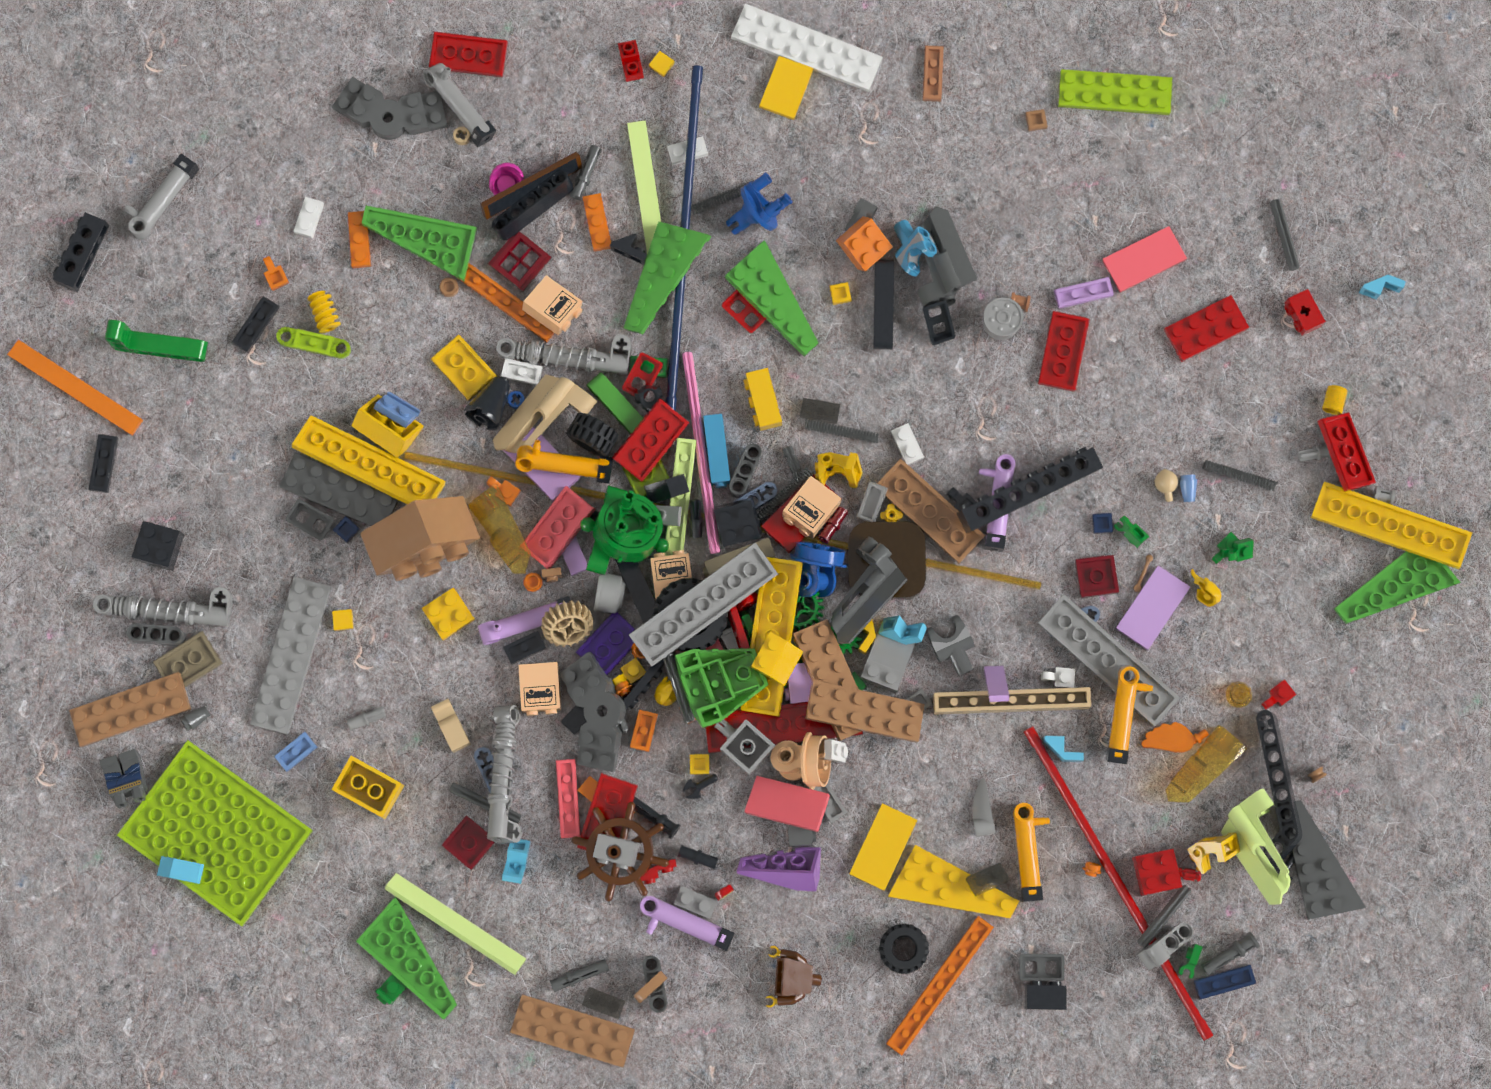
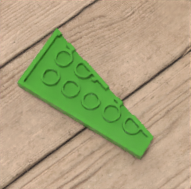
M365 206L362 219L364 227L465 282L477 230L475 226Z
M1406 551L1335 607L1334 610L1347 624L1461 582L1447 565Z
M395 896L356 942L445 1020L457 1006V1003L398 898Z

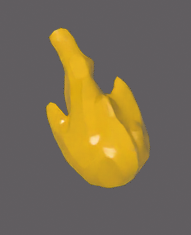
M1192 569L1190 573L1194 578V583L1201 588L1197 589V600L1209 607L1218 604L1221 601V590L1207 577H1199L1194 569Z
M667 676L656 687L654 694L655 701L663 706H669L676 700L671 681L667 682Z

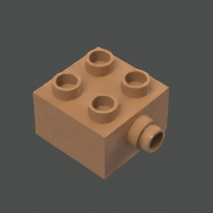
M463 496L414 500L360 533L376 575L393 574L396 581L412 577L417 572L420 578L434 575L442 570L440 561L446 558L447 562H453L466 557L469 554L467 546L480 539Z

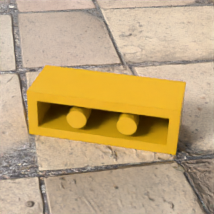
M768 368L746 373V379L743 380L745 390H749L751 397H748L750 409L754 408L756 415H753L755 427L759 426L760 431L782 426V419Z

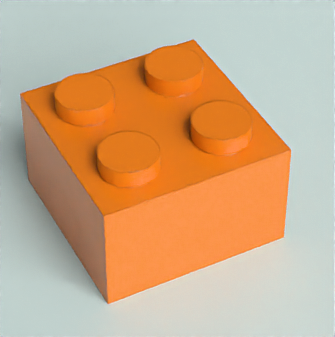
M865 216L859 219L836 240L854 266L862 271H867L893 248L873 219Z

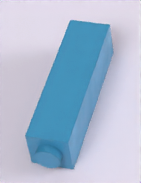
M722 414L705 415L703 418L711 485L716 486V488H725L727 484H730V473Z

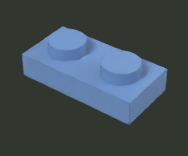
M304 732L274 757L285 771L288 772L318 747L308 734Z

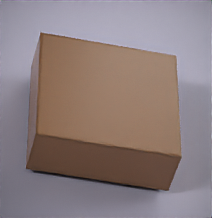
M1044 109L1025 113L1028 131L1047 129Z

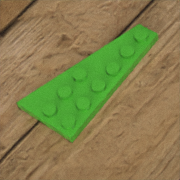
M658 221L625 321V330L643 335L655 318L656 312L661 305L665 304L671 291H674L689 270L692 261L701 253L704 244L710 240V235Z
M764 240L725 275V278L805 357L819 342Z

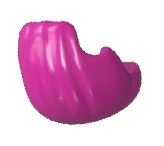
M505 162L497 165L490 175V191L496 195L524 180L522 170L513 163Z

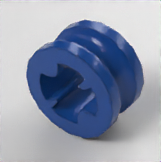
M513 391L508 395L509 406L513 409H518L525 400L524 395L519 391ZM514 396H517V398L521 397L519 399L520 403L517 405L516 403L512 404Z

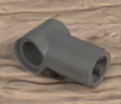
M861 198L853 211V216L845 227V231L863 216L873 218L878 207Z

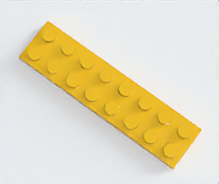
M310 415L292 443V448L405 504H409L414 500L437 498L446 481Z
M1325 481L1311 518L1456 569L1461 568L1472 536V532L1354 491L1344 492L1342 487Z
M766 557L778 575L759 588L750 649H755L757 654L769 632L791 643L803 562ZM765 676L768 686L741 706V710L780 716L784 685Z

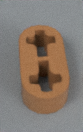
M660 971L633 997L639 1003L643 1002L668 978Z

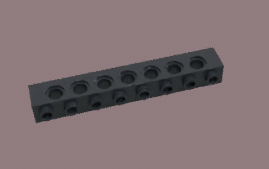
M1086 447L1075 451L1077 455L1073 457L1067 455L1059 459L1060 463L1054 465L1052 462L1044 466V471L1040 473L1035 470L1026 475L1027 479L1022 481L1019 478L1011 482V487L1007 489L1002 486L994 490L995 494L990 497L988 494L977 498V503L972 505L969 502L961 506L962 510L956 514L966 534L1102 469L1103 466L1094 447L1088 450ZM1075 461L1080 462L1081 469L1075 466ZM1059 468L1064 470L1065 477L1059 474ZM1043 476L1049 480L1048 485L1043 483ZM1027 484L1032 487V493L1026 490ZM1010 492L1016 495L1015 501L1010 498ZM993 500L999 502V509L993 506ZM977 508H980L983 511L982 517L978 516L976 512Z

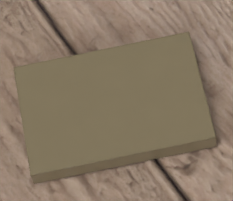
M203 631L153 661L162 678L177 672L181 673L185 687L223 664Z

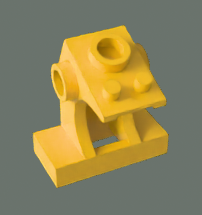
M832 452L817 455L818 462H815V478H817V481L825 486L828 477L837 473L847 478L849 487L857 489L863 473L857 453L850 452L849 456Z
M1234 832L1226 836L1205 837L1189 847L1187 851L1189 852L1190 859L1197 865L1196 870L1204 874L1211 869L1210 853L1216 854L1218 862H1226L1240 852L1237 833Z

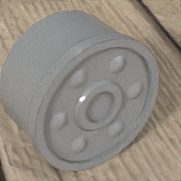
M1001 297L992 300L986 306L983 314L984 329L990 337L996 340L1012 338L1017 334L1023 323V311L1020 305L1010 298Z
M607 573L605 575L599 574L594 612L600 611L615 614L618 608L622 607L625 589L622 576Z

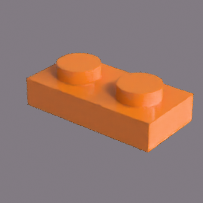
M639 710L630 748L649 752L658 714Z

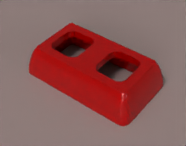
M737 289L722 303V308L751 334L767 319ZM737 300H740L745 305V308L737 314L731 309V306ZM750 313H754L759 319L753 326H749L744 321Z
M641 352L622 386V390L634 396V393L638 390L631 385L635 377L646 382L645 385L652 386L663 363ZM644 360L654 364V369L650 374L640 369ZM649 391L644 393V398H646Z

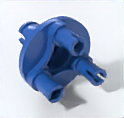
M766 172L741 188V196L744 201L742 209L726 221L727 227L736 221L739 223L737 227L731 230L734 235L739 234L752 224H760L765 229L773 231L778 226L776 216L780 214L781 210L793 203L787 193L777 198L774 202H769L763 197L760 190L769 183H772L771 177Z

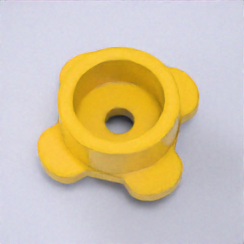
M889 504L887 509L880 513V518L885 520V522H897L898 519L903 517V513L898 511L894 504Z

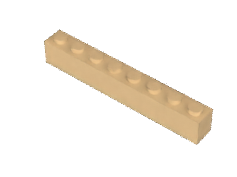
M1090 687L1008 690L1009 701L989 702L988 691L941 692L933 694L934 715L1084 710L1091 707Z

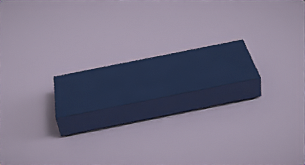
M1251 964L1193 981L1199 1000L1257 984Z

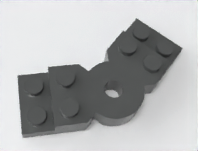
M351 77L332 105L333 110L363 128L371 125L374 133L385 140L399 138L404 131H407L410 135H416L448 127L442 98L437 91L425 94L417 92L403 95L397 102L390 99L385 100L382 92L367 83L365 85L356 78ZM387 117L393 118L389 123L384 122Z
M587 652L559 673L568 688V694L576 706L584 707V717L587 721L580 727L577 745L580 748L577 765L615 772L622 736L617 726L624 720L626 713L625 704L619 695L609 692L612 686L611 681L592 652ZM603 706H606L608 710L605 716L602 714Z

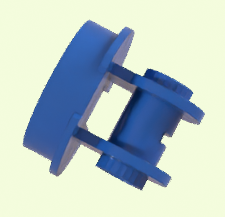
M796 542L795 552L790 554V558L803 562L798 594L802 597H811L819 592L820 595L818 597L830 596L836 587L835 567L847 568V564L844 563L846 551L823 544Z

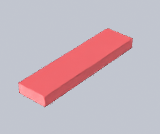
M556 760L561 839L574 836L580 837L576 760Z

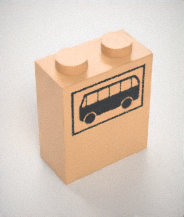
M547 275L523 301L522 307L524 312L558 336L562 331L566 332L568 330L571 320L578 318L583 309H581L582 300Z
M810 476L785 507L782 517H784L783 519L787 524L795 525L799 528V532L805 537L810 536L813 539L838 508L841 498Z
M684 550L673 551V555L665 556V553L654 554V558H650L655 600L660 595L662 589L666 588L671 582L682 578H692L689 553L684 554Z
M558 662L519 665L522 713H526V716H536L538 712H545L547 715L557 714V711L561 710Z

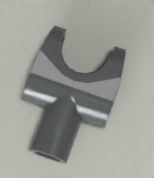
M955 615L952 617L955 624V634L952 637L942 638L937 632L935 633L932 627L927 628V634L939 663L950 658L959 677L974 670L965 651L975 647L967 627L961 618Z

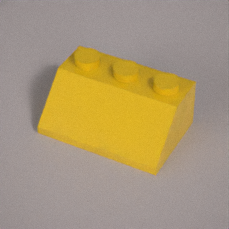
M377 394L358 409L351 426L398 458L409 448L424 425L414 420L405 428L374 409V406L382 396Z

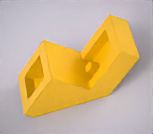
M873 620L862 630L868 634L858 650L863 655L867 653L876 638Z

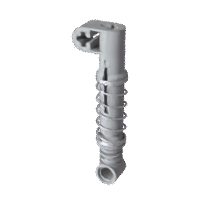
M619 334L613 339L611 353L599 352L594 348H589L588 350L585 347L582 349H576L575 346L568 348L565 344L561 347L556 346L555 343L546 345L545 342H542L540 345V341H533L528 344L524 342L522 344V341L517 343L516 340L509 338L499 340L496 346L499 356L503 359H515L517 357V360H520V358L525 360L526 358V361L535 365L542 359L545 366L547 364H554L555 367L561 365L565 366L566 369L568 366L575 367L576 370L584 368L586 372L599 370L628 374L631 355V341L628 336ZM621 341H624L625 345H627L623 346V352L628 353V355L614 354V351L620 352L619 345L617 344H620ZM506 344L512 347L508 353L501 351L502 347Z
M217 587L211 592L209 605H199L193 601L186 603L184 600L179 603L174 599L169 602L164 598L159 601L153 597L145 599L143 596L139 598L136 595L126 599L119 596L98 595L93 600V608L97 613L116 616L124 615L131 620H136L138 615H141L144 621L146 619H154V622L165 620V623L167 621H175V624L177 622H185V625L191 626L196 623L228 627L231 618L233 595L228 589ZM218 595H226V598L220 600ZM103 600L108 601V607L105 610H102L100 607V603ZM222 602L227 604V607H216L215 603Z
M516 705L497 706L493 712V718L497 724V735L493 739L492 747L496 748L497 751L491 753L494 756V760L490 764L493 766V772L489 774L492 776V783L489 784L491 786V794H488L487 798L490 805L487 839L499 844L518 843L522 836L519 824L508 820V813L513 799L510 796L513 793L511 784L514 783L511 776L515 772L512 764L516 761L513 758V754L517 748V741L514 739V726L520 720V711Z

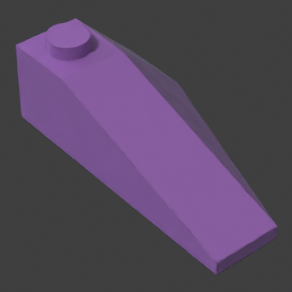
M798 847L793 852L784 853L781 850L777 851L776 855L771 856L759 854L742 857L739 861L737 874L797 891H816L820 879L821 848Z

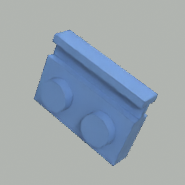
M387 392V395L378 400L374 406L375 410L405 428L419 416L421 411L391 392Z

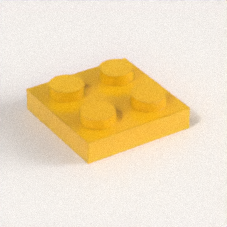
M454 587L422 607L425 615L443 641L475 620Z

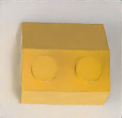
M769 632L751 668L785 686L803 651L787 640Z

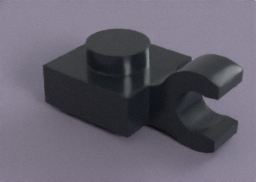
M954 487L947 493L956 502L954 507L958 511L962 510L961 506L969 502L972 505L977 503L968 493L962 496Z

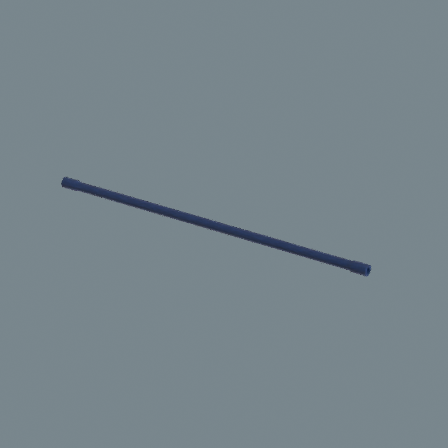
M699 65L692 66L691 74L692 86L680 227L686 229L690 228L700 90L703 77V66ZM686 274L675 288L668 385L665 403L675 411Z

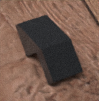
M684 474L644 486L647 498L653 503L690 492Z

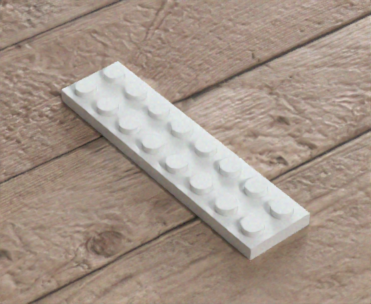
M748 4L744 5L731 35L733 40L774 56H781L812 67L815 72L867 92L871 88L883 59L882 56Z

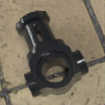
M644 385L634 393L636 403H641L642 409L646 410V413L649 412L660 397H663L660 386L656 387L655 385ZM652 391L653 396L650 399H645V392Z

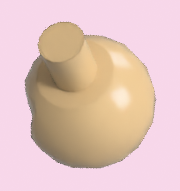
M1163 469L1155 477V486L1158 491L1164 493L1166 502L1173 501L1172 492L1177 488L1178 479L1172 471Z

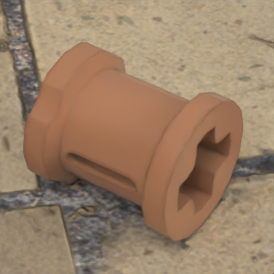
M1012 292L1011 299L1016 301L1024 312H1028L1031 296H1020Z

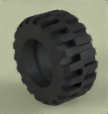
M682 578L671 582L666 588L662 589L660 595L656 598L653 616L702 580ZM728 611L679 646L677 650L682 652L692 649L705 650L707 647L714 645L717 639L721 638L722 632L726 628Z

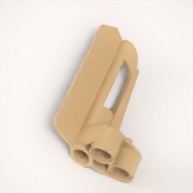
M545 374L494 437V447L497 451L506 450L510 453H517L520 446H531L568 405L578 413L588 414L597 401L571 380ZM541 416H543L542 422L527 440H523Z

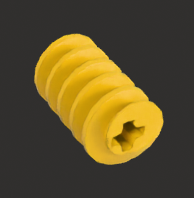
M317 291L307 297L310 302V308L313 309L312 314L315 316L314 320L317 322L316 326L319 329V333L333 331L341 325L340 322H335L339 316L332 315L336 312V308H330L334 302L327 301L332 296L331 294H325L326 291Z

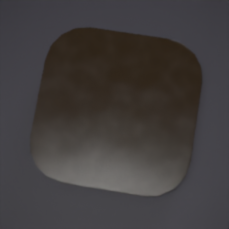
M864 522L855 526L850 533L848 541L849 587L852 588L870 565L856 553L857 548L869 536L877 543L883 544L892 553L890 558L907 579L891 599L908 600L919 595L926 581L925 536L921 528L910 522Z

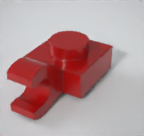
M1284 679L1268 691L1271 697L1261 705L1265 710L1275 703L1281 707L1297 694Z

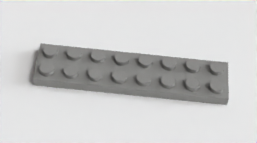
M754 542L631 632L629 636L649 664L653 666L770 581L778 573Z
M297 577L293 578L250 725L289 735L332 589L331 586Z
M1063 594L1038 622L1044 630L1115 693L1117 692L1118 672L1121 667L1130 665L1137 669L1139 672L1138 683L1152 685L1153 690L1151 692L1136 690L1134 710L1153 727L1158 724L1180 699L1175 692L1066 595ZM1131 670L1124 673V679L1127 681L1131 680L1134 676Z

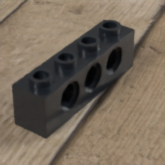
M86 212L83 217L79 218L76 232L70 236L69 246L61 255V263L53 272V280L58 285L78 293L109 228V224L105 220ZM91 232L90 237L84 238L85 233ZM83 248V252L80 255H76V251ZM71 265H75V269L68 272V268Z

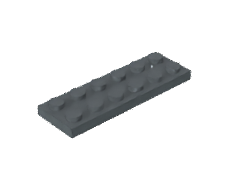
M296 452L279 486L281 489L369 526L391 515L399 501L349 475Z

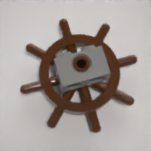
M634 802L628 803L624 818H614L607 821L598 807L593 808L592 812L600 825L594 829L589 839L577 836L571 839L573 844L586 847V857L589 864L587 868L577 873V879L582 880L594 873L600 880L608 883L605 900L608 902L613 899L616 885H627L633 882L641 896H646L648 891L640 878L646 874L651 864L662 867L669 865L667 859L653 856L654 850L651 837L663 830V824L658 823L646 831L643 826L632 820L635 809ZM622 826L619 838L613 833L612 827ZM629 829L638 834L631 841L627 840ZM643 843L644 854L638 852L639 844ZM635 861H642L639 868L635 870L633 867L635 865ZM613 862L611 874L606 873L602 867ZM620 868L626 869L629 875L618 877Z

